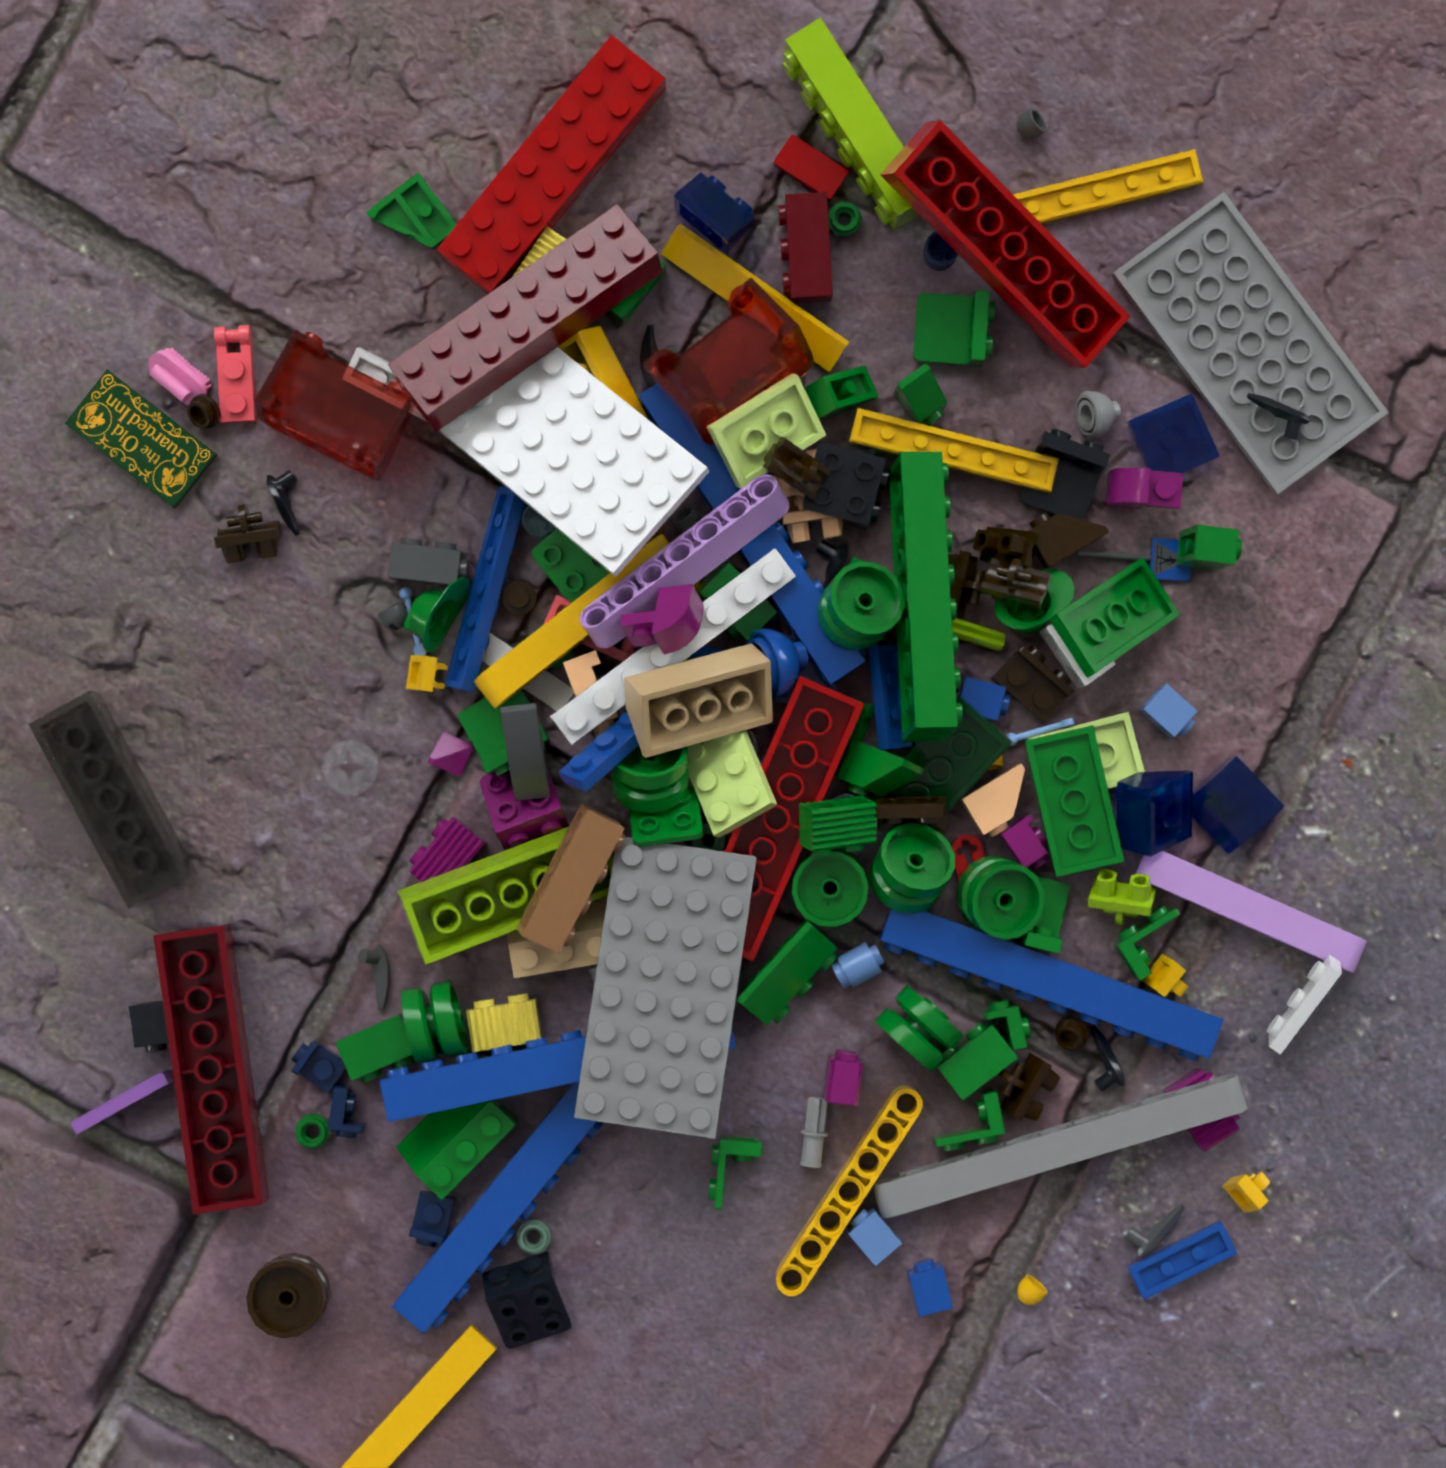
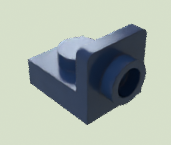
M317 1040L311 1042L309 1046L303 1043L292 1058L296 1065L291 1072L296 1075L301 1074L327 1093L333 1089L346 1070L342 1058Z
M337 1084L333 1089L328 1129L336 1130V1136L357 1138V1133L365 1132L367 1123L347 1120V1115L353 1116L356 1095L350 1094L351 1085Z
M421 1190L409 1236L416 1238V1243L423 1246L436 1247L437 1243L443 1244L447 1236L455 1198L446 1196L441 1200L435 1193Z

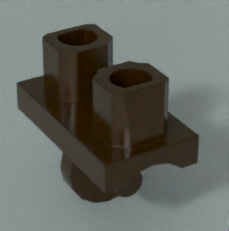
M783 437L780 438L777 444H772L764 457L765 464L763 467L812 500L815 499L820 484L832 471Z
M246 504L238 505V515L227 517L228 527L240 525V527L218 530L217 536L214 537L215 546L222 549L228 564L241 562L246 559L244 544L256 542L259 558L275 557L278 553V537L281 532L280 521L251 525L252 523L263 522L262 513H249Z
M987 527L986 530L978 529L973 549L981 552L979 560L990 563L992 558L1009 563L1013 559L1023 560V566L1031 568L1033 563L1032 557L1035 555L1033 546L1037 542L1039 534L1033 531Z
M960 550L959 555L948 554V563L954 566L955 573L954 584L950 588V597L956 601V617L960 618L964 617L967 603L977 605L980 594H986L981 592L980 589L986 572L976 570L978 558L972 556V553Z
M992 558L980 589L981 592L990 594L992 599L1000 601L1010 599L1024 603L1027 608L1037 610L1042 605L1052 580V574L1023 566V560L1013 559L1009 563Z
M1029 1053L1023 1065L1018 1062L1016 1063L1011 1074L1005 1070L999 1073L1000 1077L1007 1080L1001 1090V1093L1006 1096L1000 1108L1021 1121L1023 1117L1035 1121L1038 1120L1043 1111L1044 1104L1034 1099L1040 1087L1049 1092L1054 1090L1060 1080V1076L1051 1069L1052 1065Z

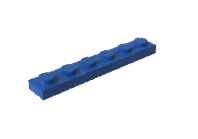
M498 486L445 680V686L473 693L475 687L473 681L480 675V665L484 651L489 645L490 628L493 618L498 611V599L502 585L507 578V566L511 551L516 545V532L519 521L526 508L525 502L507 487Z
M704 645L687 660L721 652L722 650ZM623 713L614 724L599 734L589 746L574 756L559 771L564 783L587 792L639 746L628 713Z

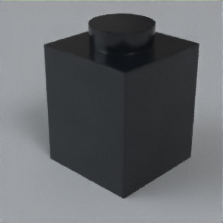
M163 1000L129 1006L134 1048L145 1046L146 1053L166 1050V1043L169 1042Z

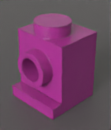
M1026 814L998 835L1018 864L1025 867L1030 866L1034 870L1050 858L1044 848V845L1047 844L1046 838L1037 826L1031 829L1028 824L1033 821V818L1030 814Z

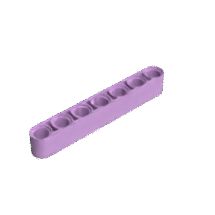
M765 474L752 480L590 603L580 614V623L594 644L599 648H609L626 637L620 626L622 615L655 611L659 588L688 584L694 585L781 519L788 512L790 503L776 478Z
M1149 845L1136 871L1137 874L1149 875L1151 885L1313 957L1324 961L1328 955H1331L1341 962L1343 970L1351 973L1355 972L1368 942Z

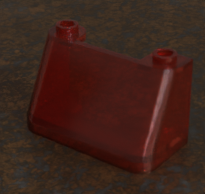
M752 278L731 292L728 302L731 315L680 356L672 349L665 348L655 351L649 359L642 363L647 374L696 434L708 445L715 444L707 429L708 425L793 373L801 378L810 369L814 360L801 327Z
M294 330L254 399L259 419L272 429L366 477L380 481L390 464L412 416L415 405L397 382L389 381L386 385L327 355L326 349L322 346L324 341L311 332L303 334Z

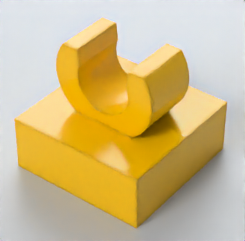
M411 655L406 689L433 692V689H444V683L435 681V672L437 670H447L448 666L444 663H437L436 657Z
M1163 953L1150 968L1152 974L1141 980L1164 998L1170 991L1181 997L1188 989V986L1180 980L1186 970Z
M1262 1171L1257 1175L1251 1173L1249 1176L1243 1174L1231 1177L1222 1186L1244 1213L1260 1210L1269 1201L1261 1192L1270 1183Z

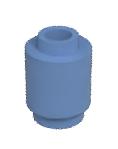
M864 942L837 957L838 961L831 964V967L845 989L851 985L854 988L882 973L879 966L885 962L876 945L868 947L867 943Z

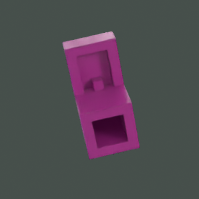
M1151 468L1112 469L1108 472L1105 507L1139 510L1142 507L1180 509L1183 473L1152 471Z
M692 584L659 588L655 611L622 615L620 626L633 647H647L658 644L663 654H669L685 647L697 635L702 622L704 605Z

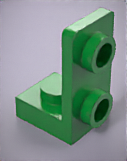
M1038 877L1044 889L1045 905L1041 918L1033 929L1022 935L1021 944L1060 953L1062 939L1058 937L1070 885Z
M1163 905L1152 911L1151 916H1147L1149 921L1142 926L1137 927L1136 924H1133L1117 934L1120 939L1114 942L1113 945L1135 979L1141 981L1152 974L1147 966L1152 962L1141 945L1135 947L1134 943L1180 915L1177 908L1170 907L1167 909Z
M994 1089L980 1091L982 1100L976 1101L980 1122L986 1121L987 1126L933 1136L936 1147L943 1146V1151H951L963 1148V1142L977 1139L978 1144L998 1141L997 1135L1005 1134L997 1092Z
M720 1136V1144H713L711 1165H718L717 1179H710L708 1200H715L714 1209H722L726 1154L733 1155L732 1160L753 1162V1157H761L762 1139Z

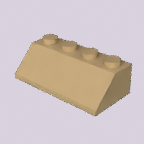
M752 643L624 677L626 710L642 755L645 758L773 722L771 661Z
M608 895L591 901L587 912L583 916H578L573 926L575 927L574 937L567 947H562L559 954L521 936L518 930L507 933L513 977L520 978L596 965L598 963Z

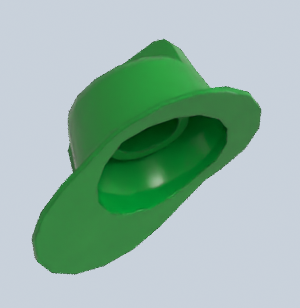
M1043 569L1041 571L1052 574V580L1041 607L1035 610L1025 607L1022 602L1010 599L1005 601L995 599L994 611L996 617L1003 625L1009 627L1011 631L1015 630L1021 634L1037 633L1046 627L1050 621L1049 618L1069 606L1073 601L1075 587L1072 579L1060 570Z
M460 577L453 581L445 591L432 589L423 592L412 603L404 622V627L422 639L423 648L426 652H434L443 643L450 626L467 601L470 592L469 579Z

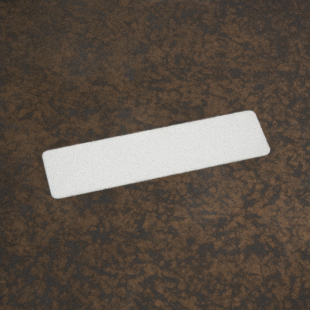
M489 632V645L484 651L482 661L491 666L513 648ZM547 671L523 688L556 711L566 705L574 694L573 688Z

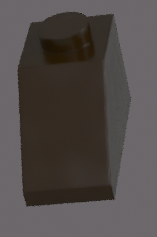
M1045 513L1029 523L1032 528L1029 531L1039 534L1033 548L1044 569H1048L1109 533L1106 526L1062 514H1056L1049 518L1048 514Z

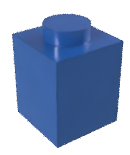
M965 677L962 679L958 698L961 695L989 721L995 722L998 721L999 715L1005 716L1010 696L1004 695L1006 690L1004 686Z
M934 1259L915 1262L913 1264L914 1268L908 1269L907 1273L919 1317L953 1309L941 1262L934 1263Z

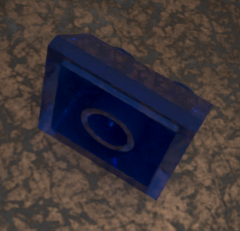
M700 172L674 195L675 212L728 255L754 224V216L751 214L753 209L743 199L737 197L734 200L725 193L726 186L715 176L710 175L707 178Z
M1237 756L1228 757L1180 803L1182 808L1227 854L1258 833L1285 807Z
M1192 771L1137 772L1117 781L1116 826L1122 849L1151 857L1192 837Z

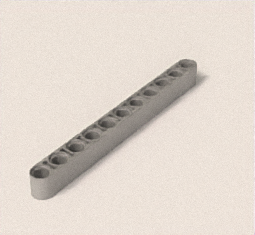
M1227 1074L876 1180L872 1189L881 1217L891 1218L1230 1117L1246 1111L1248 1105L1238 1074Z

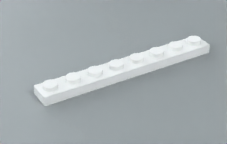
M774 548L702 602L704 609L701 626L697 635L689 644L669 654H663L658 644L640 648L552 714L550 718L570 745H572L626 704L624 677L683 662L796 577V575L776 548Z

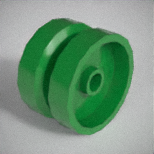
M857 561L845 566L821 593L817 605L818 621L824 633L837 645L850 650H865L877 645L901 619L905 607L904 590L897 577L886 567L874 562Z
M687 746L647 758L642 755L640 747H636L612 769V788L615 798L623 806L638 812L654 813L666 811L678 805L687 795L689 788Z
M917 823L898 825L887 833L869 868V883L873 893L884 905L897 912L914 914L926 911L936 904L955 869V854L947 839L935 829Z
M843 848L832 849V854L826 856H817L809 852L800 860L793 876L792 896L796 908L807 920L819 926L837 927L849 923L861 913L868 898L869 883L864 865L855 854L845 851ZM828 881H832L837 885V888H833L831 893L825 892L824 884Z
M996 855L982 857L970 864L960 876L956 889L957 906L963 918L986 934L1003 940L1019 938L1031 931L1041 918L1045 905L1044 889L1038 877L1027 867Z
M451 979L432 984L430 988V1003L427 994L420 986L401 991L405 1029L411 1052L417 1065L437 1060L439 1054L438 1041L443 1053L448 1058L467 1054L464 1017Z
M906 984L895 999L896 1003L909 1015L903 1019L892 1008H885L874 1021L916 1060L932 1072L943 1060V1056L930 1043V1040L934 1037L946 1048L953 1049L964 1035L948 1022L949 1017L927 997L923 999Z

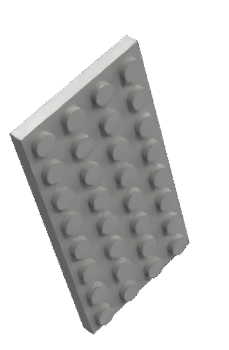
M1225 192L1211 200L1111 275L1275 496L1389 413ZM1251 393L1271 398L1303 412L1310 422L1301 424L1297 440L1285 438L1283 436L1288 420L1275 417L1270 411L1261 408L1249 400L1247 395Z
M624 838L620 849L614 853L574 1118L715 1139L756 856L670 843L638 847L633 844L632 838Z

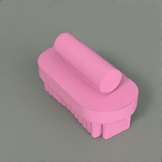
M174 348L159 350L149 358V375L187 406H189L195 396L199 394L207 395L213 386L210 383V378H207L204 373L190 365L176 350L174 351Z

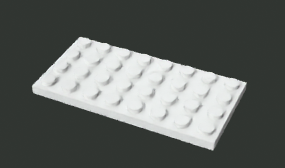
M558 347L439 430L440 433L615 577L709 473L707 466ZM412 403L410 405L411 408L423 419H425L422 416V414L418 411V409L415 407V405Z

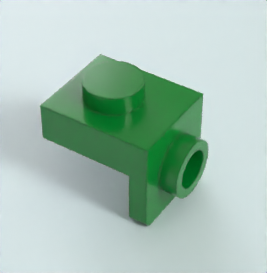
M1009 1000L988 1003L989 1009L981 1011L982 1017L985 1020L1004 1017L1010 1048L1013 1050L1027 1048L1026 1039L1031 1038L1030 1027L1027 1017L1021 1018L1019 1006L1016 1004L1009 1005Z

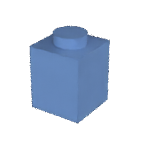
M1167 683L1162 684L1138 710L1168 738L1175 737L1177 734L1183 737L1195 724L1196 721L1192 717L1198 712Z
M874 1207L868 1211L862 1208L849 1221L851 1226L847 1228L848 1235L875 1266L902 1244L899 1236Z

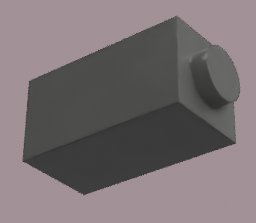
M401 538V543H391L387 575L391 580L448 587L460 577L467 578L469 561L463 559L464 554L462 551L456 550V544L436 542L435 547L421 546L422 540L413 538Z

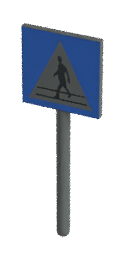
M1151 538L1150 555L1078 550L1076 552L1078 557L1137 561L1143 557L1146 562H1150V569L1157 580L1190 582L1191 567L1176 565L1179 543L1177 539Z

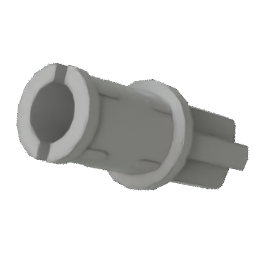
M809 1097L805 1129H801V1134L804 1135L801 1166L822 1167L824 1137H828V1132H825L828 1102L822 1097Z

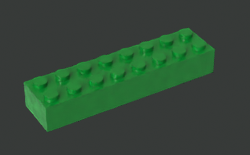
M900 452L889 469L888 487L893 574L901 584L905 598L902 617L896 623L902 742L944 741L958 728V724H961L963 716L962 705L956 702V689L960 688L961 680L959 668L954 667V655L958 653V635L952 632V620L956 618L957 608L955 599L950 597V586L954 584L955 573L954 566L948 563V552L952 550L953 539L952 532L947 531L946 518L950 516L951 504L950 498L945 497L944 484L948 483L949 470L948 464L943 463L942 452Z

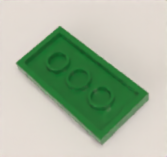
M1142 557L1049 618V620L1088 678L1174 620L1180 613Z
M1094 726L1025 740L1024 745L1054 876L1059 877L1125 862Z

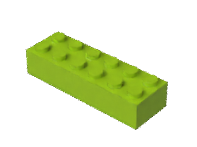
M820 17L785 39L783 53L785 62L782 63V67L791 81L797 79L803 89L800 94L810 110L815 108L822 118L819 124L825 135L829 139L834 137L840 146L837 152L847 168L852 166L859 177L856 178V182L862 193L866 197L871 195L877 204L874 210L880 221L884 225L889 223L894 231L919 215L880 175L904 146Z
M569 827L398 890L399 898L425 965L517 930L516 927ZM612 854L606 863L608 871L605 878L600 884H595L590 894L592 901L608 895L613 865Z

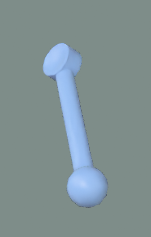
M403 587L399 591V596L404 600L407 613H409L413 592L409 587ZM413 634L415 641L414 654L425 656L427 652L423 648L421 638Z
M1069 718L1019 734L1008 733L1006 736L1012 741L1010 746H1014L1020 740L1061 728L1071 727L1075 723L1073 718Z

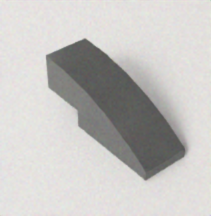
M536 703L500 707L515 801L550 797L549 773Z

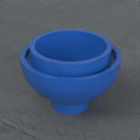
M772 629L756 630L752 633L747 644L752 643L771 661L772 698H777L786 694L793 687L799 676L800 669L807 668L809 663L808 653L801 641L792 642L781 632Z

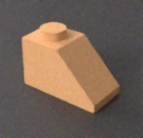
M1022 763L1013 766L960 799L961 804L980 835H985L989 832L990 836L994 837L1009 828L1006 821L1014 817L1025 772Z

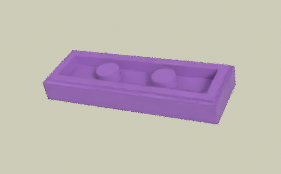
M166 1069L73 1120L71 1126L76 1135L172 1083L174 1077L171 1071Z

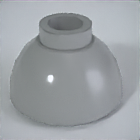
M1084 391L1079 395L1075 404L1076 424L1081 433L1088 439L1098 438L1107 433L1113 426L1114 421H1118L1121 416L1118 402L1111 401L1109 397L1101 392Z

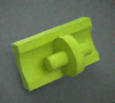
M1100 869L1097 879L1093 881L1088 898V907L1103 909V913L1116 914L1115 924L1123 925L1125 916L1137 918L1138 915L1151 916L1153 902L1156 897V888L1151 887L1149 875L1137 873L1131 875L1130 882L1127 884L1117 882V873L1114 870Z

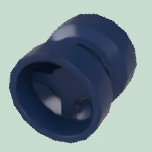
M936 231L928 237L923 249L925 263L936 271L950 268L958 255Z

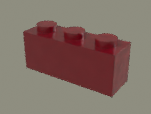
M827 192L785 194L784 205H778L779 226H786V239H780L781 260H788V273L782 274L783 295L790 294V300L795 304L831 302L833 291Z

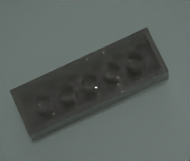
M88 691L28 724L128 909L137 908L198 874L99 692Z

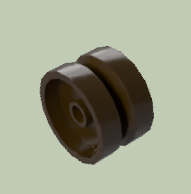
M298 1253L279 1255L267 1262L250 1282L246 1296L248 1313L255 1325L268 1335L279 1338L297 1337L311 1329L327 1308L331 1294L329 1278L322 1266L309 1256ZM283 1292H290L293 1295V1299L291 1296L285 1297Z

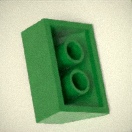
M805 918L736 994V1000L766 1025L772 1020L776 1024L779 1023L791 1009L786 1004L795 994L801 998L814 984L810 979L818 969L825 972L836 960L837 956L833 952L837 947Z
M498 1099L429 1113L396 1148L416 1176L443 1200L519 1120Z

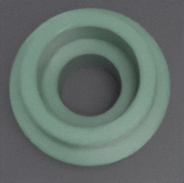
M530 1219L519 1227L516 1241L523 1252L537 1255L548 1248L551 1242V1231L543 1221ZM535 1230L539 1232L541 1238L538 1242H531L528 1239L527 1235L530 1231Z

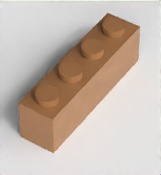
M581 803L516 927L521 936L558 954L563 946L567 947L575 934V927L573 926L578 916H583L587 912L592 901L590 894L595 884H600L607 874L608 865L606 863L612 852L616 853L620 849L624 841L625 834H623L625 828L618 821Z

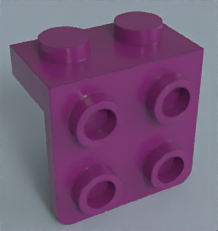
M549 770L550 797L515 801L510 771L499 777L494 772L480 779V786L495 833L504 850L570 826L559 802Z

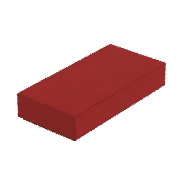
M791 134L773 161L775 167L815 193L827 192V200L831 202L849 174V170Z

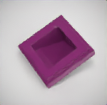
M443 731L427 763L461 777L472 754L474 745Z

